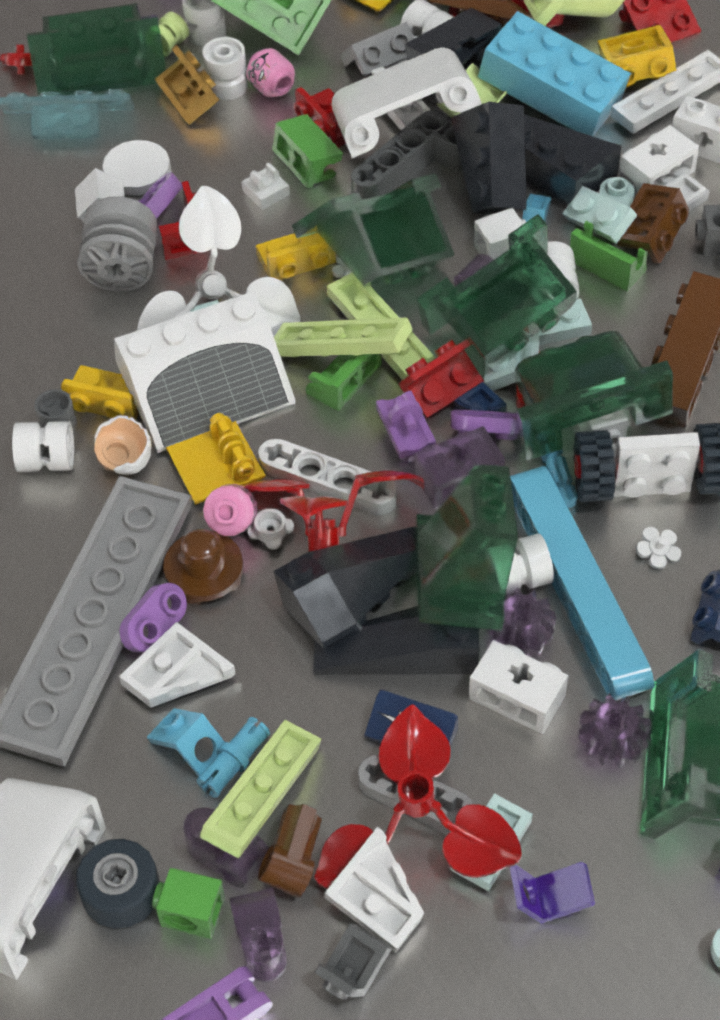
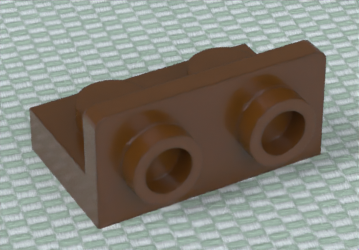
M643 183L630 205L637 216L616 245L633 249L641 248L648 252L653 263L660 264L666 253L672 248L673 241L681 226L687 221L689 208L680 188Z

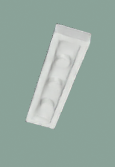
M709 50L703 52L676 68L677 71L668 73L666 76L657 79L611 106L610 116L632 134L636 133L678 108L687 95L696 97L720 83V58Z

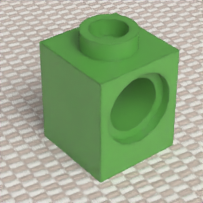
M170 868L165 883H158L152 902V907L157 911L161 927L212 939L225 901L222 880Z

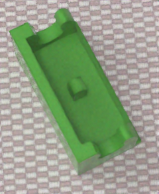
M307 114L276 122L272 150L307 189L312 188L313 184L327 181L337 174L333 169L326 171L324 169L329 164L341 161L343 152Z
M586 220L583 226L584 231L576 228L571 233L570 247L574 253L575 264L628 292L647 271V251L639 248L638 257L636 258L593 236L594 225Z
M382 354L338 355L321 374L312 372L308 376V379L313 383L310 382L306 386V394L339 411L382 365Z

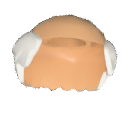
M116 416L102 423L95 432L94 452L97 461L107 471L129 475L140 472L147 465L151 456V437L148 435V431L142 427V424L135 421L133 417Z

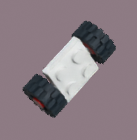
M720 423L696 424L693 433L619 437L616 457H614L612 438H610L608 430L575 432L573 462L575 464V485L580 502L612 500L614 497L676 495L682 492H690L693 477L696 480V487L699 489L700 494L720 493Z

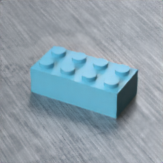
M517 11L486 47L478 77L504 92L507 91V94L564 126L594 137L611 115V106L622 100L631 73Z

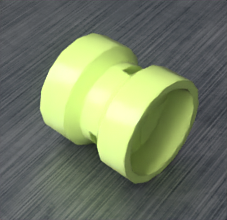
M167 12L159 19L158 24H154L146 31L145 40L154 53L161 57H167L173 52L171 48L176 44H181L188 38L189 28L181 16L174 12Z

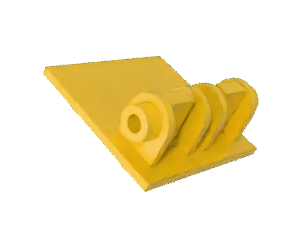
M216 413L210 418V431L166 447L195 505L204 502L213 490L225 484L244 486L266 477L236 421L232 422L223 413Z

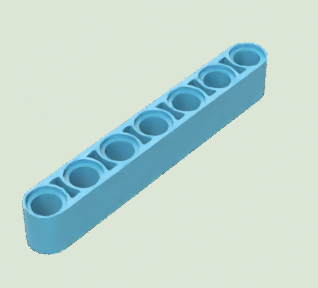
M541 466L506 477V489L509 499L527 536L540 533L547 544L553 566L554 579L551 584L609 699L617 701L653 689L654 678L651 667L548 469L545 466Z

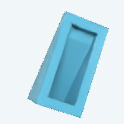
M536 194L529 195L526 201L527 210L523 211L522 219L527 222L531 233L542 235L551 197Z

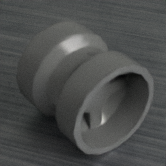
M50 389L40 394L35 401L34 408L41 428L51 421H70L73 434H75L77 419L73 412L74 407L70 395L59 389Z

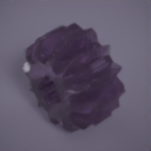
M517 587L514 591V596L502 592L498 597V602L491 603L486 630L488 634L492 635V641L495 640L503 645L515 646L525 655H529V649L541 654L545 643H551V640H553L555 631L553 627L556 625L555 611L550 610L548 598L537 600L535 589L528 595H523Z
M611 693L605 697V703L593 699L589 710H584L580 716L579 724L581 728L579 729L578 738L581 743L586 744L585 752L587 757L596 754L600 755L599 762L601 766L606 764L608 759L614 760L619 769L624 765L625 758L636 763L640 758L641 751H645L649 746L650 719L643 717L644 709L642 704L633 707L629 706L630 699L628 695L621 702L615 701Z

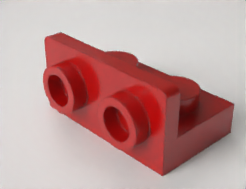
M302 87L295 89L296 103H294V111L296 116L307 114L337 147L345 145L346 142L332 109V99L335 93L330 88H327L310 96Z
M452 339L434 351L437 358L427 363L422 358L405 369L409 376L399 382L398 385L404 393L412 391L416 401L419 402L422 408V414L425 419L481 382H484L465 352V349L471 345L468 339L458 345Z

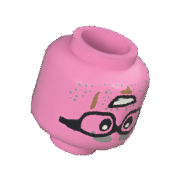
M272 48L263 49L255 53L250 58L246 70L247 79L250 84L268 98L285 95L290 91L294 83L295 72L293 65L280 52Z
M225 484L213 490L206 498L203 506L204 519L208 527L218 534L236 536L253 524L257 515V502L253 494L244 486Z

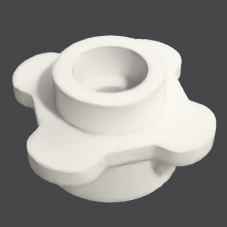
M265 509L256 515L254 525L247 529L248 537L252 540L258 539L266 543L268 549H277L282 545L281 540L285 535L293 532L294 523L291 519H285V516L279 510Z

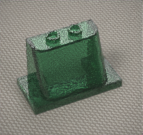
M137 3L42 17L43 31L27 34L39 101L158 84L155 78L166 70L157 15L140 17Z
M436 173L411 179L390 193L361 199L359 192L333 198L292 225L296 238L318 233L364 287L385 282L386 287L404 281L406 279L405 275L408 274L411 275L412 279L419 278L432 271L431 267L455 255L430 194L441 187Z
M539 214L508 234L509 250L454 287L446 277L416 298L421 323L429 335L448 323L463 340L467 339L470 342V347L486 364H490L509 352L511 354L519 352L528 344L530 337L539 331L542 333L549 331L559 322V317L566 313L576 302L577 291L547 255V224Z
M606 331L594 336L587 335L577 339L575 342L557 348H546L538 354L523 359L515 367L516 383L525 407L517 409L521 446L527 461L562 450V429L631 407V415L636 425L672 414L673 372L668 361L666 360L643 368L622 334L618 331Z
M484 464L477 465L469 471L434 515H416L414 529L419 622L493 630L503 629L505 619L504 600L518 532L509 467Z
M700 649L655 680L654 687L651 689L640 834L653 839L660 837L691 817L720 821V676L712 673L713 654Z

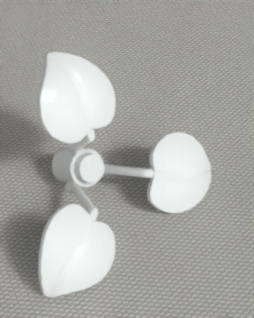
M201 186L184 208L179 220L181 239L190 249L196 252L211 251L206 270L201 271L195 279L197 291L187 305L182 295L177 291H164L155 295L145 306L138 322L137 331L190 313V310L196 306L202 296L207 299H218L223 294L231 298L241 295L226 288L225 277L214 270L218 254L217 248L228 250L235 247L241 235V222L237 211L230 201L215 189ZM262 277L255 279L248 285L246 293L254 291L269 322L273 337L283 323L300 322L301 318L294 297L283 282L273 277Z

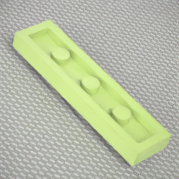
M357 270L327 285V296L349 320L399 318ZM412 331L399 353L382 354V358L402 380L409 376L405 369L420 359L424 358L427 363L436 359Z
M408 317L289 322L281 325L274 339L280 357L358 356L361 354L390 355L399 353L413 329Z
M284 720L205 822L200 838L239 859L316 754L322 739Z

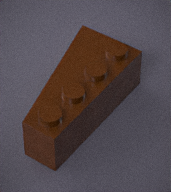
M693 271L688 284L682 283L676 298V304L680 305L676 315L670 314L667 319L664 335L668 337L665 345L657 346L651 366L656 368L652 378H644L639 393V398L644 399L643 414L685 427L689 422L702 390L703 381L701 377L708 376L715 350L718 351L720 348V278Z

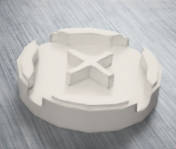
M133 140L121 143L109 151L103 162V172L123 182L124 195H144L159 178L171 171L170 159L166 150L159 144L147 140Z

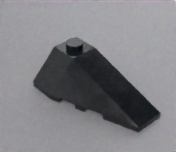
M409 527L310 551L291 560L273 572L283 606L324 649L359 629L367 621L366 613L377 603L383 605L391 597L389 591L399 581L408 580L437 552L436 545L416 527Z
M476 600L432 601L367 620L359 629L324 649L314 639V675L472 674L479 664L480 650L479 616Z

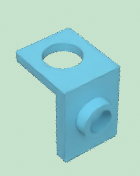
M176 708L172 709L147 736L151 744L176 749L198 777L219 755L218 749L225 742L202 713ZM208 737L213 744V752L208 760L200 762L195 756V746L201 738Z

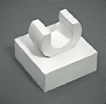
M269 162L266 164L265 169L258 173L255 170L252 171L250 177L242 181V191L261 210L290 195L289 185L279 176L278 170Z

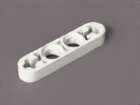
M282 439L265 441L258 450L259 464L266 475L275 479H289L310 484V489L305 490L327 497L348 500L352 487L342 489L335 486L334 482L342 477L355 480V475L371 472ZM306 465H315L320 468V471L313 476H306L300 472V469ZM382 481L366 485V488L361 487L353 507L374 515H385L391 512L397 503L395 483L393 481ZM380 492L386 493V496L381 495L379 499L373 498V496H378Z

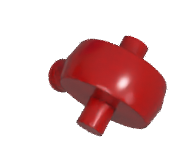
M16 44V53L2 54L0 61L7 66H17V74H25V66H35L36 57L35 53H24V45Z

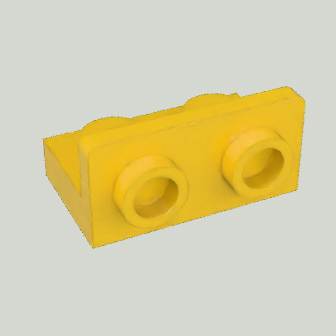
M318 225L257 244L256 254L268 277L283 280L336 263V243L333 235H326L322 226Z
M80 365L73 380L64 379L61 383V390L70 395L74 407L73 410L77 412H90L106 416L110 419L122 415L128 416V418L133 417L135 421L139 415L133 395L130 394L122 374Z

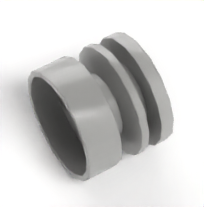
M106 197L95 201L87 208L83 221L82 240L77 263L79 272L88 282L98 288L112 292H127L140 288L149 281L153 271L154 247L158 231L157 219L150 208L137 200L127 197Z

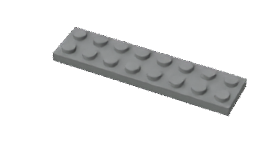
M119 476L0 704L1 748L65 767L124 646L120 639V625L127 614L153 586L164 564L165 555L174 543L192 506L191 495Z

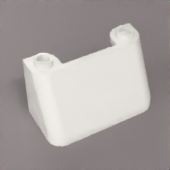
M443 47L434 49L343 87L335 93L332 99L333 113L352 158L370 151L377 144L379 130L374 118L435 93L438 104L444 103L448 109L454 112L462 113L482 104L476 87L455 52Z
M7 778L0 783V973L15 980L18 979L28 962V958L20 954V949L24 944L25 937L32 940L36 930L33 926V921L72 855L74 853L83 854L86 848L84 842L96 846L104 833L106 826L95 796L77 789L15 778Z

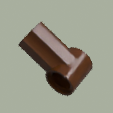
M289 804L284 809L274 842L268 848L259 867L258 881L299 898L302 896L311 880L315 867V862L311 860V856L322 822V818L318 816L316 809L305 804Z

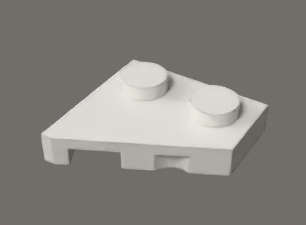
M176 622L132 663L119 678L122 686L151 708L230 679L235 675V667Z
M379 827L375 829L325 892V899L370 934L390 946L395 953L424 916V912L415 894L411 892L406 882L407 878L399 862H396L386 842L383 830Z

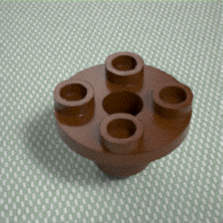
M196 529L182 536L170 546L164 558L163 568L167 583L179 586L186 596L187 603L195 604L199 601L218 599L236 590L241 584L243 558L240 548L230 537L220 535L216 531Z

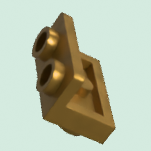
M175 45L171 49L179 59L155 78V81L180 115L190 125L217 103L219 98L212 90L216 84L204 69L200 73L197 71L201 64L190 50L184 54Z

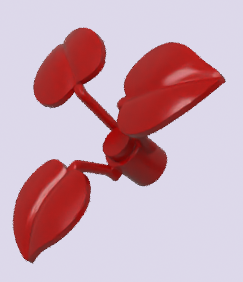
M391 470L355 475L348 500L327 496L305 497L303 489H310V484L289 479L256 481L245 484L244 487L251 493L254 491H286L295 495L280 498V504L303 517L305 536H308V552L340 544V537L346 536V526L361 487L375 482L405 479L424 489L425 482L420 476ZM345 506L339 526H336V519L323 518L322 510Z
M411 704L389 726L379 748V764L382 772L391 781L398 782L399 803L394 806V813L384 833L387 844L390 843L403 814L419 818L431 811L435 813L444 828L451 831L443 841V854L447 863L454 871L467 877L478 878L492 875L517 864L522 858L518 837L509 823L493 809L479 804H469L463 806L458 811L455 824L447 818L441 809V803L434 799L432 779L441 775L449 764L451 758L449 741L442 730L426 718L415 705ZM348 824L334 831L322 848L319 865L314 875L316 883L328 890L374 831L361 824Z

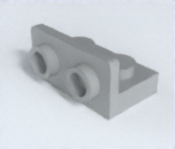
M404 22L351 45L340 54V57L345 67L356 63L361 74L366 76L371 74V71L382 66L385 68L406 59L405 43L413 40L414 37L407 22Z

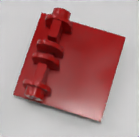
M625 0L623 2V9L619 11L620 20L623 23H632L636 31L661 25L671 43L702 32L687 0Z

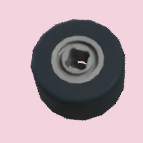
M123 838L106 840L94 846L82 858L76 872L77 890L87 914L97 923L114 929L131 927L143 921L154 910L152 907L153 896L160 879L150 852L138 842Z

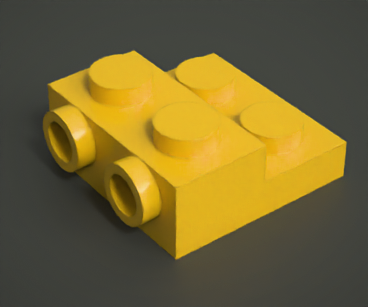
M661 25L598 40L601 57L631 73L626 87L634 85L638 80L646 78L656 80L670 72L677 71L673 45Z

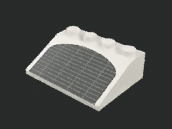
M254 291L114 338L115 361L130 394L133 395L136 408L157 453L165 451L168 446L210 431V418L216 413H223L232 422L236 421L237 424L295 404L296 400L269 322Z

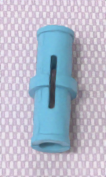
M249 717L246 724L229 743L224 742L219 747L217 758L196 780L198 786L205 793L211 788L212 790L209 792V795L218 798L220 792L238 771L244 772L249 766L248 759L263 741L270 736V731L264 723L261 722L256 727L258 719Z

